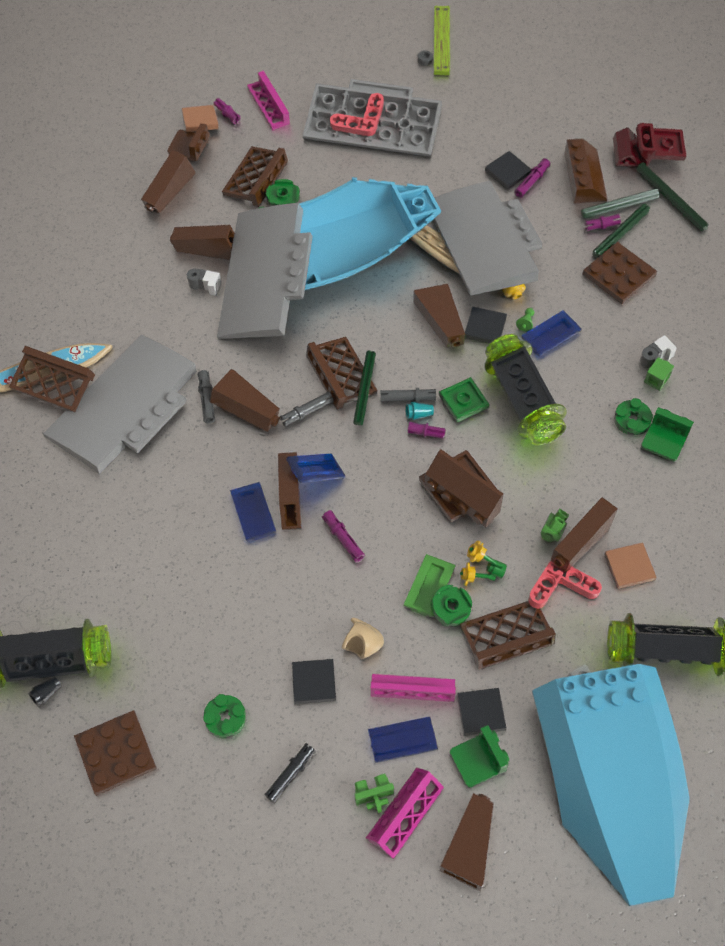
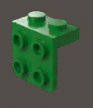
M658 407L641 447L668 460L676 461L694 422L686 417L671 413L667 409Z
M489 725L481 728L478 736L450 749V755L468 788H472L507 771L508 762L510 761L509 756L504 749L501 750L498 744V735L494 730L491 731Z

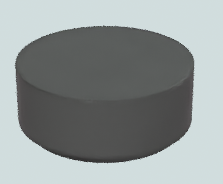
M427 50L420 51L417 55V62L423 66L430 65L433 62V54Z

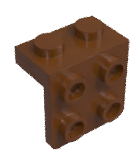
M201 123L196 133L178 130L167 150L168 154L170 155L171 151L174 150L185 155L188 160L197 162L210 137L207 124Z

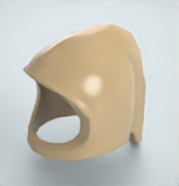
M351 618V622L354 625L345 637L342 649L353 652L360 659L367 658L383 646V635L372 625L357 618Z

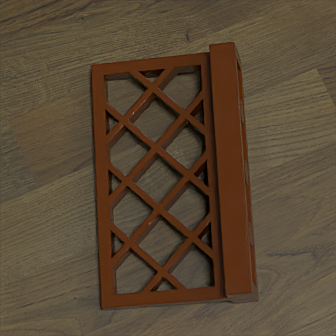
M251 146L222 190V194L252 201L253 206L259 207L266 196L267 187L274 184V181H276L288 162L285 149L278 148L277 151ZM253 153H259V154H260V155L255 156V157L252 158ZM273 156L272 159L266 161L265 158ZM263 159L264 162L255 165L254 162ZM253 164V166L244 169L246 165ZM266 166V168H265L263 171L258 172L257 169H260V168H263V167ZM256 171L255 174L247 176V173ZM245 175V178L236 180L239 176ZM259 178L257 182L251 184V180ZM246 182L249 183V185H246V186L241 187V188H240V186H239V185H241V184H243V183H246ZM233 187H238V189L234 191H229ZM252 189V190L250 191L249 195L242 193V192H245V191H248V190Z
M347 337L318 345L315 342L308 343L306 356L326 392H330L332 395L330 398L333 397V404L336 410L343 408L345 403L357 400L361 378L351 374L353 370L362 374L364 366ZM344 343L346 350L338 349L336 346ZM326 349L331 352L328 356L326 354L321 353L320 350ZM333 352L343 355L342 359L339 360L332 357ZM345 357L353 359L354 363L345 362ZM329 361L339 364L338 368L329 367ZM344 366L351 370L348 374L340 371V367ZM339 375L347 379L343 383L338 381L336 376ZM350 379L358 382V386L354 387L347 383ZM372 380L368 396L375 395L378 391ZM344 390H351L354 392V395L346 397Z
M24 346L22 350L24 356L9 388L75 412L89 381H93L95 374L89 368ZM27 361L33 362L35 368L26 371ZM46 367L49 368L51 374L42 377L40 370ZM37 372L39 379L30 383L28 375ZM64 373L67 380L58 383L56 376ZM25 377L27 384L22 387L16 386L18 380ZM53 378L55 385L46 389L44 381ZM77 379L83 380L81 387L74 389L72 382ZM41 383L43 390L34 393L32 386ZM69 383L71 391L62 395L60 387ZM57 389L59 396L50 399L48 392ZM73 395L75 400L72 406H69L65 403L64 398Z
M526 601L460 624V628L475 658L478 670L554 645L556 633L553 627L550 628L541 609L534 608L536 611L534 616L523 613L526 608L532 607ZM514 614L518 617L514 623L506 620V615ZM521 617L531 621L529 627L518 624ZM494 620L499 623L496 629L486 626L487 621ZM534 622L543 625L544 630H533ZM502 624L512 627L509 634L499 631ZM474 626L480 628L477 635L469 633L467 628ZM515 629L526 632L525 636L521 638L513 636ZM483 630L493 633L491 640L480 637ZM496 635L507 638L503 644L495 643L494 639ZM478 641L488 645L485 650L477 652L475 646Z

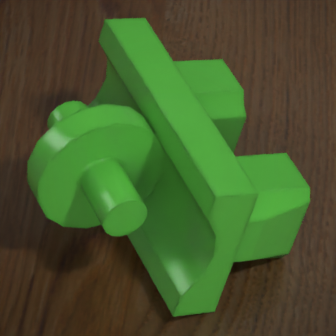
M560 508L556 514L551 512L541 530L542 538L547 542L554 540L558 542L566 528L567 523L565 521L568 519L569 514Z
M386 774L374 777L376 788L368 789L366 780L355 782L356 806L366 803L367 810L376 808L378 814L382 813L381 806L389 804L387 797L394 795L393 783H389Z

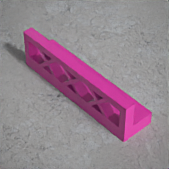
M258 72L259 81L248 84L247 89L272 130L289 125V111L265 72ZM261 87L260 92L253 90L255 88ZM261 97L267 98V102L260 101ZM267 107L274 109L273 113L267 112ZM273 118L281 120L277 123L272 122Z
M372 674L371 697L454 702L455 679Z
M416 767L366 836V839L371 844L380 847L390 858L394 859L444 789L443 785L429 771ZM431 782L435 788L430 795H426V787ZM421 800V808L418 812L414 813L415 802ZM408 818L407 828L401 830V822L403 819ZM395 836V845L390 850L385 844L390 837Z

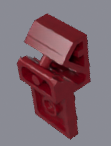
M640 123L636 127V134L627 127L617 131L613 137L616 166L637 167L642 162L649 166L652 159L684 161L687 157L683 129L653 128L652 123Z

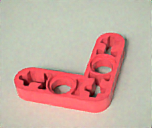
M380 93L370 95L363 118L333 114L330 117L331 128L336 131L364 136L374 135L384 106L383 95ZM371 112L377 113L375 117H370L368 114ZM352 122L358 124L356 127L349 126V124Z
M550 561L531 590L528 602L533 608H543L559 583L586 598L595 599L601 592V583L574 567H571L566 572L565 577H563L565 571L556 567ZM569 576H576L579 582H571ZM542 581H550L552 587H545ZM591 587L595 588L593 591L589 590ZM542 592L541 599L536 600L535 598Z

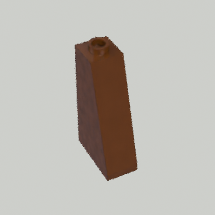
M174 150L171 151L141 198L145 209L160 214L195 175L196 172L185 155Z
M231 225L174 227L173 233L170 236V242L177 252L230 260L235 233Z
M448 283L414 290L413 302L446 348L464 345L465 332Z
M230 369L212 389L210 402L267 432L272 426L275 427L278 424L280 408L235 370Z
M297 452L278 453L279 506L282 530L301 528Z
M601 497L554 549L551 557L554 565L567 572L609 531L618 508Z
M473 793L439 871L481 891L485 877L494 803L486 795H476Z

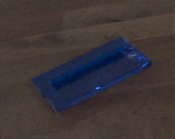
M563 310L523 334L522 338L530 350L540 357L581 332L582 328Z
M332 453L289 456L286 458L300 483L344 479L346 477Z
M260 482L230 490L246 541L265 538L276 532Z
M430 716L368 729L375 763L438 750Z

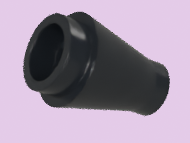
M53 677L32 687L28 694L37 706L44 705L61 687V683L56 677Z

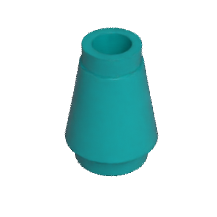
M411 402L406 404V418L416 420L433 416L434 407L429 404Z

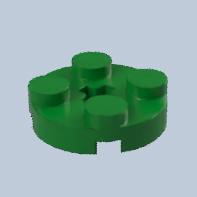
M279 179L274 181L275 184L267 187L266 197L270 206L297 203L300 199L299 187L294 185L291 180Z
M633 398L618 405L615 411L614 422L620 431L626 434L629 432L634 433L633 435H640L649 429L653 414L650 408L640 399ZM630 415L637 416V420L634 418L630 419Z
M445 585L439 588L431 600V609L435 618L447 627L457 626L465 622L470 616L472 599L468 592L461 587H453L454 585ZM447 601H450L451 603L455 602V610L448 608Z
M219 694L205 707L203 720L212 735L218 738H226L227 736L238 734L243 729L246 723V711L242 702L236 697ZM229 712L230 719L221 721L220 714Z

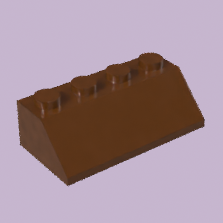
M567 139L564 155L573 202H607L608 199L597 149L584 139Z
M442 449L438 451L425 474L427 488L440 494L444 501L451 502L461 513H466L476 524L486 528L500 513L504 493Z

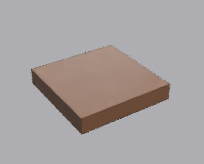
M214 105L182 108L186 132L197 131L201 123L207 124L208 130L218 129Z
M643 543L605 551L604 555L617 589L656 580V574Z

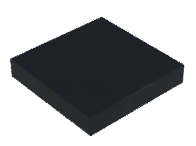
M508 151L485 166V171L508 190L531 173V168L512 152Z
M472 306L465 330V338L499 346L507 314Z
M333 659L292 662L294 704L336 701Z
M499 688L457 693L464 736L479 734L480 729L489 725L491 731L506 730Z

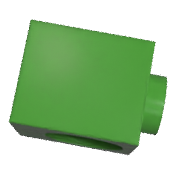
M658 357L647 371L644 383L660 391L671 376L674 365Z

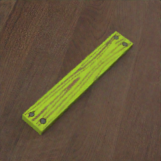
M450 6L434 7V75H450Z

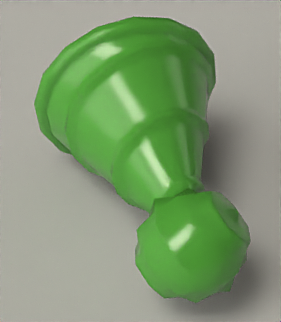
M527 308L525 315L516 321V326L519 330L524 332L532 330L531 317L535 313L532 308Z

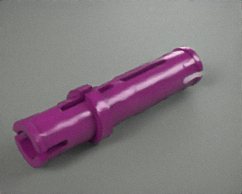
M543 158L537 166L531 169V173L514 190V194L518 198H522L533 184L543 177V173L551 166L550 161Z
M332 510L325 512L322 519L331 529V534L338 538L355 563L361 561L365 554L351 535H349L344 523L337 519Z

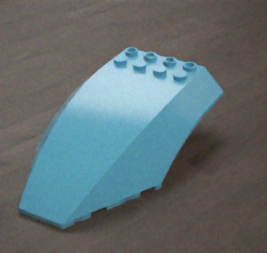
M352 177L350 181L340 187L300 203L303 209L300 233L310 232L313 236L305 290L342 280L374 265L427 226L441 213V209L429 187L424 185L415 186L413 184H407V186L395 185V182L369 179V182L359 181L357 178Z
M635 664L558 678L532 690L554 778L562 826L570 832L577 841V844L581 849L585 850L591 861L605 874L615 890L619 891L629 906L673 898L690 798L675 727L656 667Z

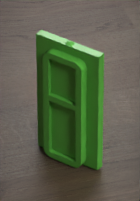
M426 554L404 602V606L410 608L413 612L434 618L431 600L439 588L448 585L456 565Z

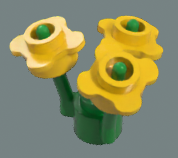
M479 540L468 548L467 557L470 558L472 563L475 561L480 563L482 559L488 561L486 571L489 574L476 573L475 567L470 566V562H467L466 567L462 568L460 572L461 580H464V586H467L468 582L473 583L475 577L495 581L496 577L501 579L506 572L507 564L485 555L487 549L483 547L484 543H481Z

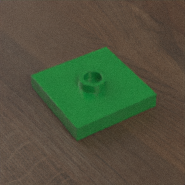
M471 377L439 391L440 398L456 422L488 409L490 405Z

